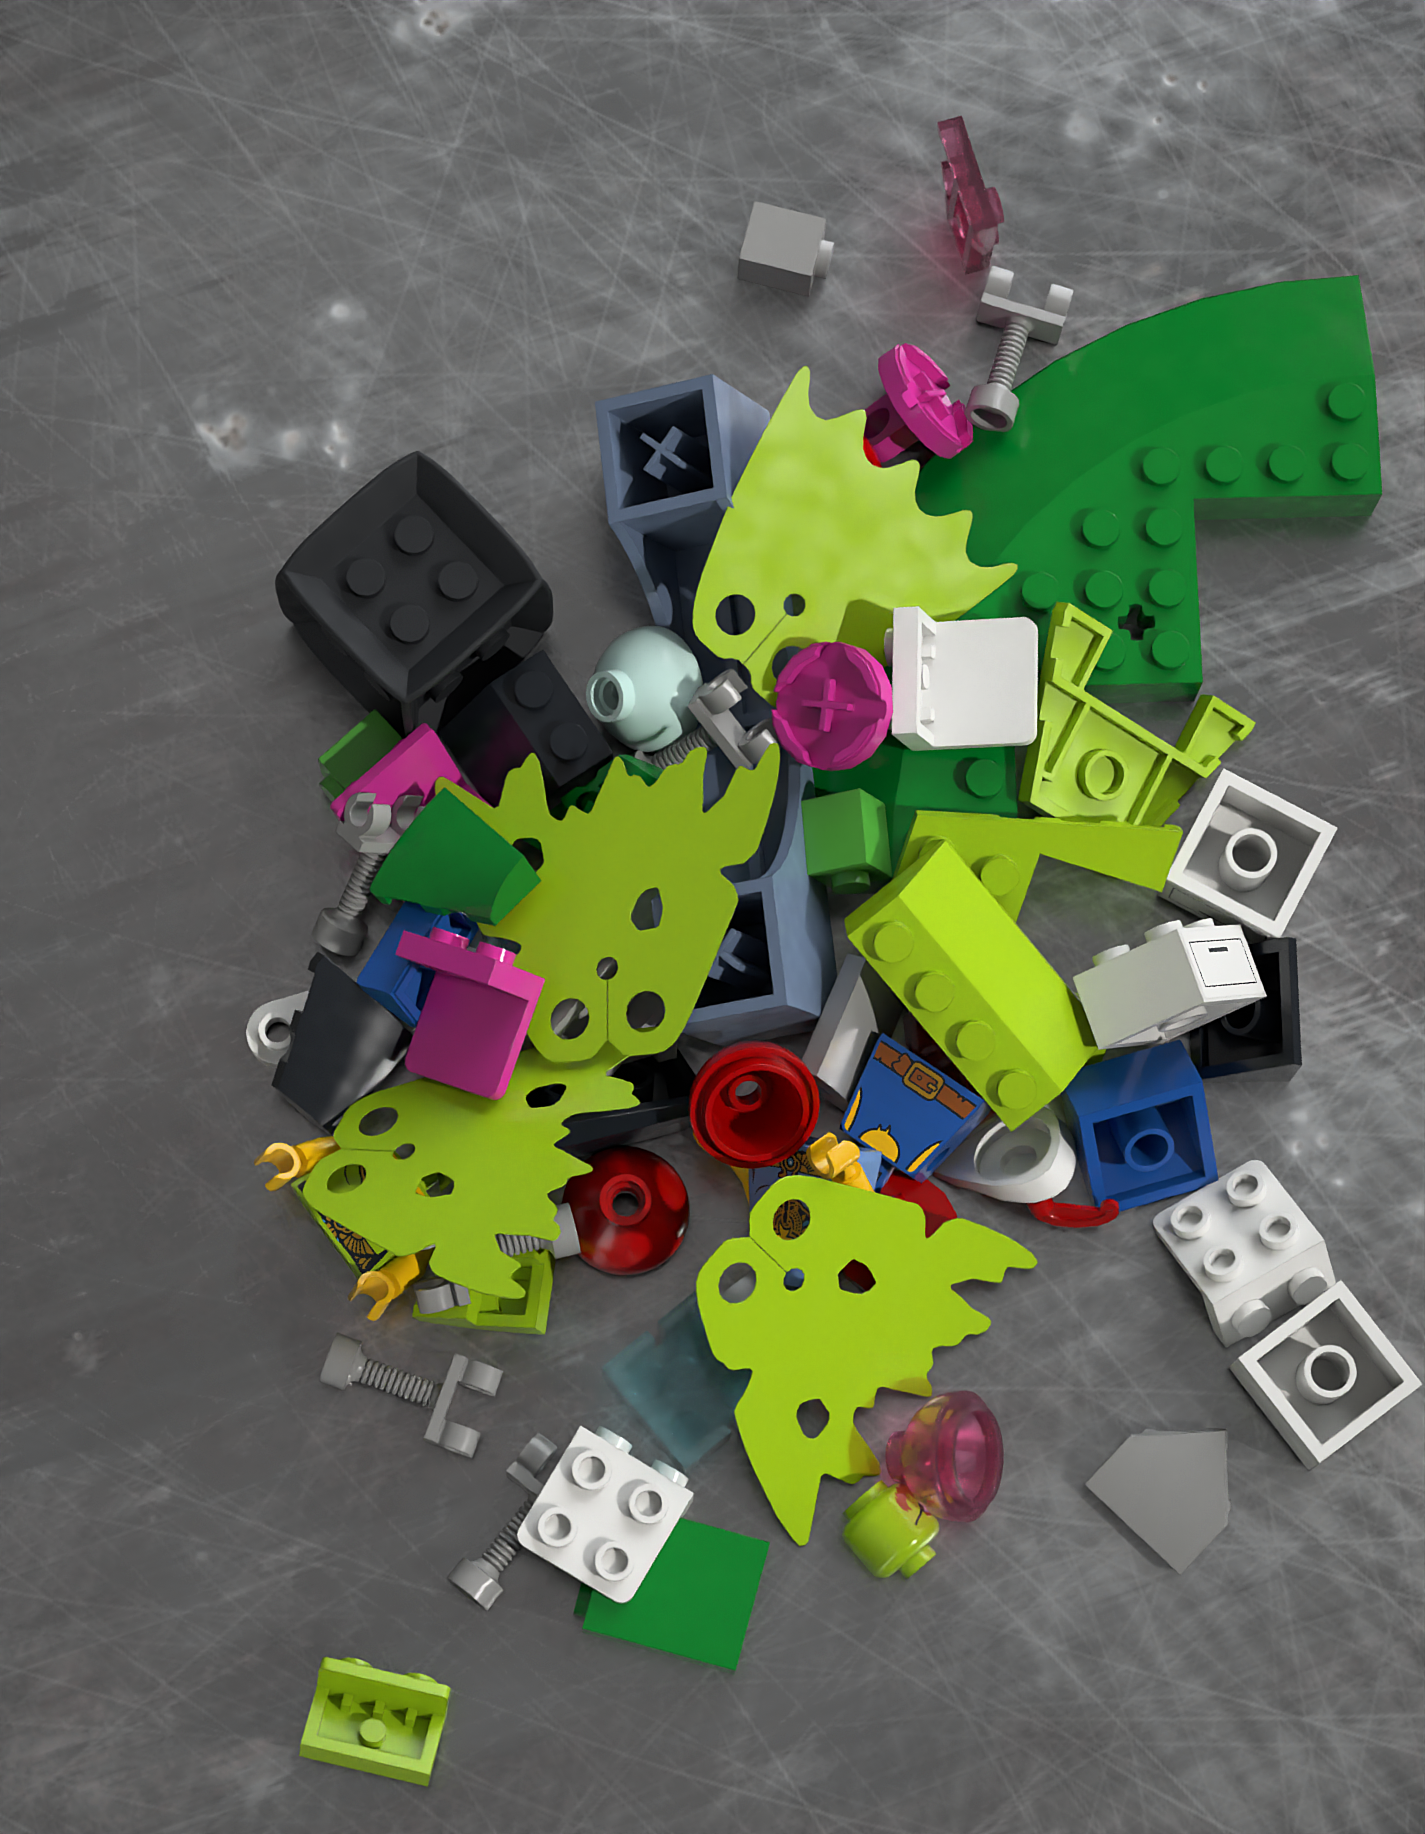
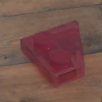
M958 116L938 122L937 129L948 159L941 162L945 187L946 215L966 275L989 268L993 246L999 244L997 228L998 224L1004 223V214L996 188L994 186L985 188L963 118Z

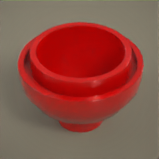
M767 1041L739 1042L715 1053L696 1074L689 1094V1119L698 1142L715 1159L738 1168H763L787 1159L808 1140L815 1128L819 1115L820 1098L818 1087L808 1067L788 1049ZM745 1081H753L758 1084L757 1088L748 1095H735L737 1087Z
M612 1147L586 1159L584 1162L589 1164L593 1171L584 1175L570 1177L564 1189L561 1204L568 1202L571 1208L581 1251L578 1255L596 1269L615 1275L641 1274L655 1269L667 1261L681 1245L687 1232L690 1218L689 1196L678 1172L661 1156L639 1147ZM621 1193L634 1195L638 1201L637 1211L630 1216L617 1214L613 1209L615 1197Z

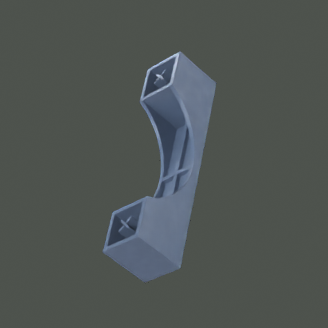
M714 374L596 401L595 409L608 524L621 542L634 567L656 626L673 631L689 646L699 665L703 684L709 683L729 669H734L748 688L739 693L742 699L729 708V711L744 730L748 732L763 720L772 718L771 708H776L771 706L753 689L751 675L739 660L717 657L698 639L692 626V612L700 577L727 507L734 508L731 497L770 421L769 411ZM734 594L727 596L716 609L717 625L728 635L743 634L754 622L755 611L753 604L743 595ZM790 594L784 601V610L786 614L794 616ZM789 646L776 654L772 664V671L776 680L792 656L798 653V647ZM700 722L698 723L696 729L702 727ZM719 746L707 752L703 774V813L707 812L724 796L736 771L735 766ZM782 747L779 749L780 764L775 795L757 851L745 863L726 866L720 870L721 874L734 885L738 894V903L692 1014L682 1031L684 1034L723 1047L744 1041H760L814 1031L837 979L827 886L807 875L801 801L816 798L813 770L810 766L798 763ZM752 764L749 770H754L757 764ZM659 893L651 899L654 928L659 926L663 910Z

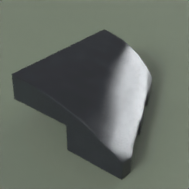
M317 952L310 960L308 970L315 974L303 1011L296 1009L294 1011L289 1027L290 1046L287 1052L279 1059L271 1086L313 1125L333 1136L347 1109L356 1101L372 1094L408 1052L413 1034L380 1003L365 993L325 955Z

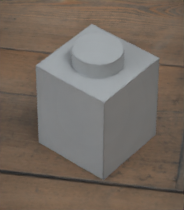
M754 201L739 256L737 279L809 297L814 276L826 279L834 249L833 242L824 240L826 219Z

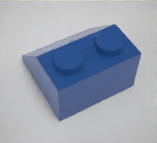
M1180 1039L1084 1066L1061 1093L1066 1124L1076 1143L1077 1160L1092 1206L1100 1207L1103 1200L1113 1199L1119 1203V1212L1201 1189L1206 1185L1219 1181L1203 1081Z

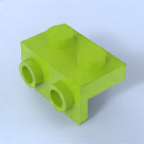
M323 1657L318 1670L317 1687L300 1744L299 1756L428 1787L446 1720L451 1689L449 1686L439 1684L424 1674L406 1673L401 1675L375 1669L369 1663L357 1658L347 1657L337 1660Z

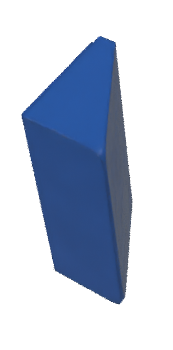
M405 901L358 976L356 983L378 1003L410 1027L416 1028L436 971L395 955L403 931L429 938L432 928L436 927L469 939V947L479 930V926L462 913H451L446 916L427 913L420 904Z

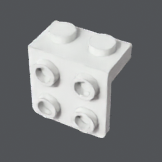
M919 606L893 608V628H888L884 637L886 662L889 667H893V714L888 728L892 730L893 736L912 751L1024 746L1031 744L1037 736L1038 628L1032 620L1026 617L935 622Z
M1248 1161L1220 1177L1218 1181L1206 1185L1159 1212L1154 1217L1153 1225L1156 1234L1201 1292L1213 1331L1226 1348L1245 1337H1251L1260 1333L1272 1321L1300 1305L1311 1303L1323 1294L1324 1291L1336 1284L1325 1240L1262 1161Z
M580 1426L521 1524L517 1533L518 1541L524 1548L616 1603H627L635 1595L678 1520L686 1514L693 1502L694 1493L685 1488L689 1480L685 1475L657 1459L649 1467L629 1455L628 1453L633 1446L612 1431L599 1426L594 1434Z

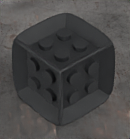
M420 451L412 452L384 469L338 508L299 545L278 572L275 579V590L283 614L294 624L301 638L313 654L369 713L376 709L402 738H406L423 723H426L438 735L489 683L516 667L534 648L553 622L552 591L548 583L542 579L527 554L461 483L436 461Z

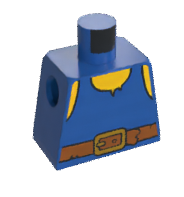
M882 1033L871 1053L842 1118L839 1129L863 1144V1148L882 1151L881 1164L874 1190L875 1193H880L896 1167L921 1183L928 1179L989 1114L992 1108L986 1101Z

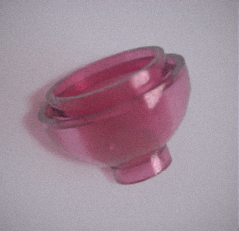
M956 1390L939 1394L918 1409L905 1430H898L891 1434L886 1446V1467L892 1480L897 1483H906L917 1502L936 1517L953 1522L975 1521L986 1511L989 1504L995 1498L1002 1479L1004 1448L998 1422L981 1397L972 1391Z

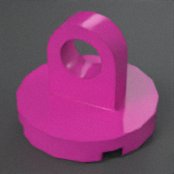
M904 343L900 347L897 344L878 358V371L886 394L864 410L867 417L864 436L875 448L880 463L894 458L918 440L938 456L951 459L973 442V426L965 416L966 407L964 403L961 404L960 400H957L951 404L944 391L951 386L947 381L948 378L926 353L915 345Z
M842 642L814 643L792 656L778 675L774 692L778 693L776 709L771 708L772 725L781 747L798 763L825 771L852 769L871 757L886 737L893 714L892 687L883 666L867 650Z

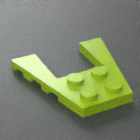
M915 810L892 880L945 838L1016 923L1040 854L1162 892L1183 831L1179 826L1164 824V827L1131 825L1130 822L1116 821L1088 823L1061 821L1060 818L1035 817L1034 819L1002 818L994 814ZM1074 992V994H1075V995L1079 998V1000L1081 1001V999H1080V997H1079V994ZM1097 1048L1085 1065L1088 1066L1102 1062L1106 1049L1099 1050Z

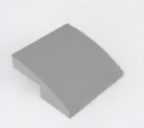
M847 953L802 1058L803 1063L808 1067L816 1082L819 1095L844 1112H846L877 1040L882 1033L890 1038L892 1037L905 1006L862 956Z

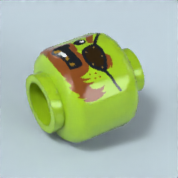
M880 1480L842 1513L848 1520L842 1531L845 1543L877 1578L889 1577L899 1570L906 1579H909L936 1555V1552L930 1547L929 1543L939 1532V1522L905 1483H895L888 1487L883 1480Z

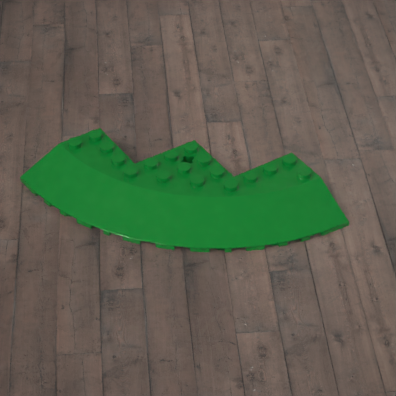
M1359 275L1266 284L1201 298L1127 324L1055 360L1010 392L1019 399V408L1013 427L1006 432L984 430L972 424L973 442L951 459L934 454L919 471L915 489L916 503L919 509L926 515L936 517L962 510L972 512V523L966 544V554L970 562L979 567H994L1007 563L1017 565L1018 569L1013 576L955 621L1026 617L1032 620L1038 628V687L1052 610L1057 602L1072 604L1113 631L1084 687L1085 692L1104 704L1195 701L1203 683L1195 520L1371 516L1382 496L1375 370ZM1124 624H1132L1141 628L1144 631L1141 640H1131L1129 630L1122 629ZM886 666L884 671L892 687L893 667ZM888 729L886 737L873 755L852 769L825 771L812 767L816 798L860 788L885 804L892 878L915 810L994 814L1002 818H1018L1015 746L912 751L892 735V730ZM892 878L870 882V889L856 894H876L891 882ZM827 886L828 895H839Z

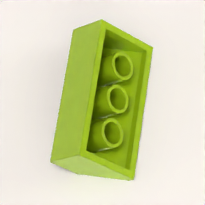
M945 838L844 918L848 939L1011 1132L1062 1093L1098 1048L1082 1002Z

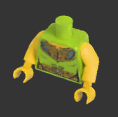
M333 1136L319 1137L293 1146L284 1143L270 1145L254 1160L255 1166L262 1162H270L279 1170V1174L270 1179L265 1184V1187L271 1192L277 1191L293 1177L298 1178L291 1183L294 1194L358 1279L348 1295V1300L353 1301L355 1296L359 1294L371 1296L376 1304L367 1315V1318L371 1321L379 1319L392 1299H395L424 1276L435 1247L408 1256H396L329 1219L307 1203L303 1197V1188L315 1165L322 1158L341 1149ZM395 1150L393 1153V1157L395 1159L402 1160V1158ZM356 1164L341 1167L328 1178L327 1188L332 1193L337 1194L352 1191L365 1180L366 1170ZM437 1173L423 1177L416 1193L430 1197L426 1190L439 1182Z

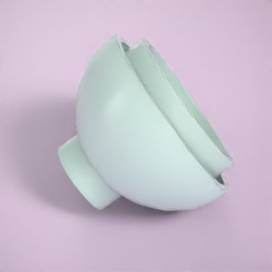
M643 626L619 635L608 645L595 667L594 675L587 684L586 701L592 715L600 720L606 730L622 744L633 750L658 753L695 731L699 721L687 706L698 687L703 685V680L697 660L682 638L664 627Z

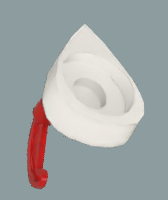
M1045 1107L1041 1108L1012 1132L1000 1118L958 1146L932 1173L934 1177L958 1187L976 1191L1002 1201L1026 1203L1033 1216L1042 1222L1054 1226L1071 1228L1099 1226L1114 1220L1119 1214V1203L1113 1199L1103 1200L1100 1207L1053 1201L1052 1198L1065 1190L1073 1177L1077 1161L1075 1140L1067 1124L1056 1117L1054 1111Z

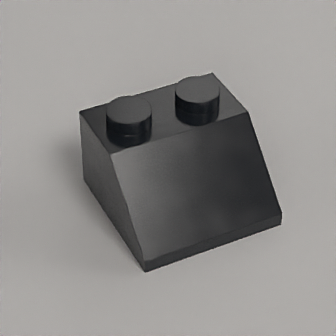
M544 650L539 651L489 683L438 733L440 739L475 791L493 808L499 806L508 772L514 768H520L530 753H535L540 761L549 811L562 802L561 797L575 787L586 785L597 776L598 770L613 760V751Z

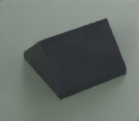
M1284 937L1248 944L1267 997L1190 1031L1191 1060L1203 1083L1291 1081L1302 1066L1296 938Z

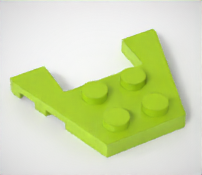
M1057 602L1052 610L1037 692V736L1027 747L1018 801L1046 818H1060L1061 821L1088 823L1116 821L1130 822L1131 825L1161 827L1180 807L1178 800L1199 778L1206 779L1221 764L1218 758L1235 740L1243 741L1252 731L1256 722L1214 695L1201 694L1175 746L1169 745L1085 692L1084 687L1113 631L1072 604Z

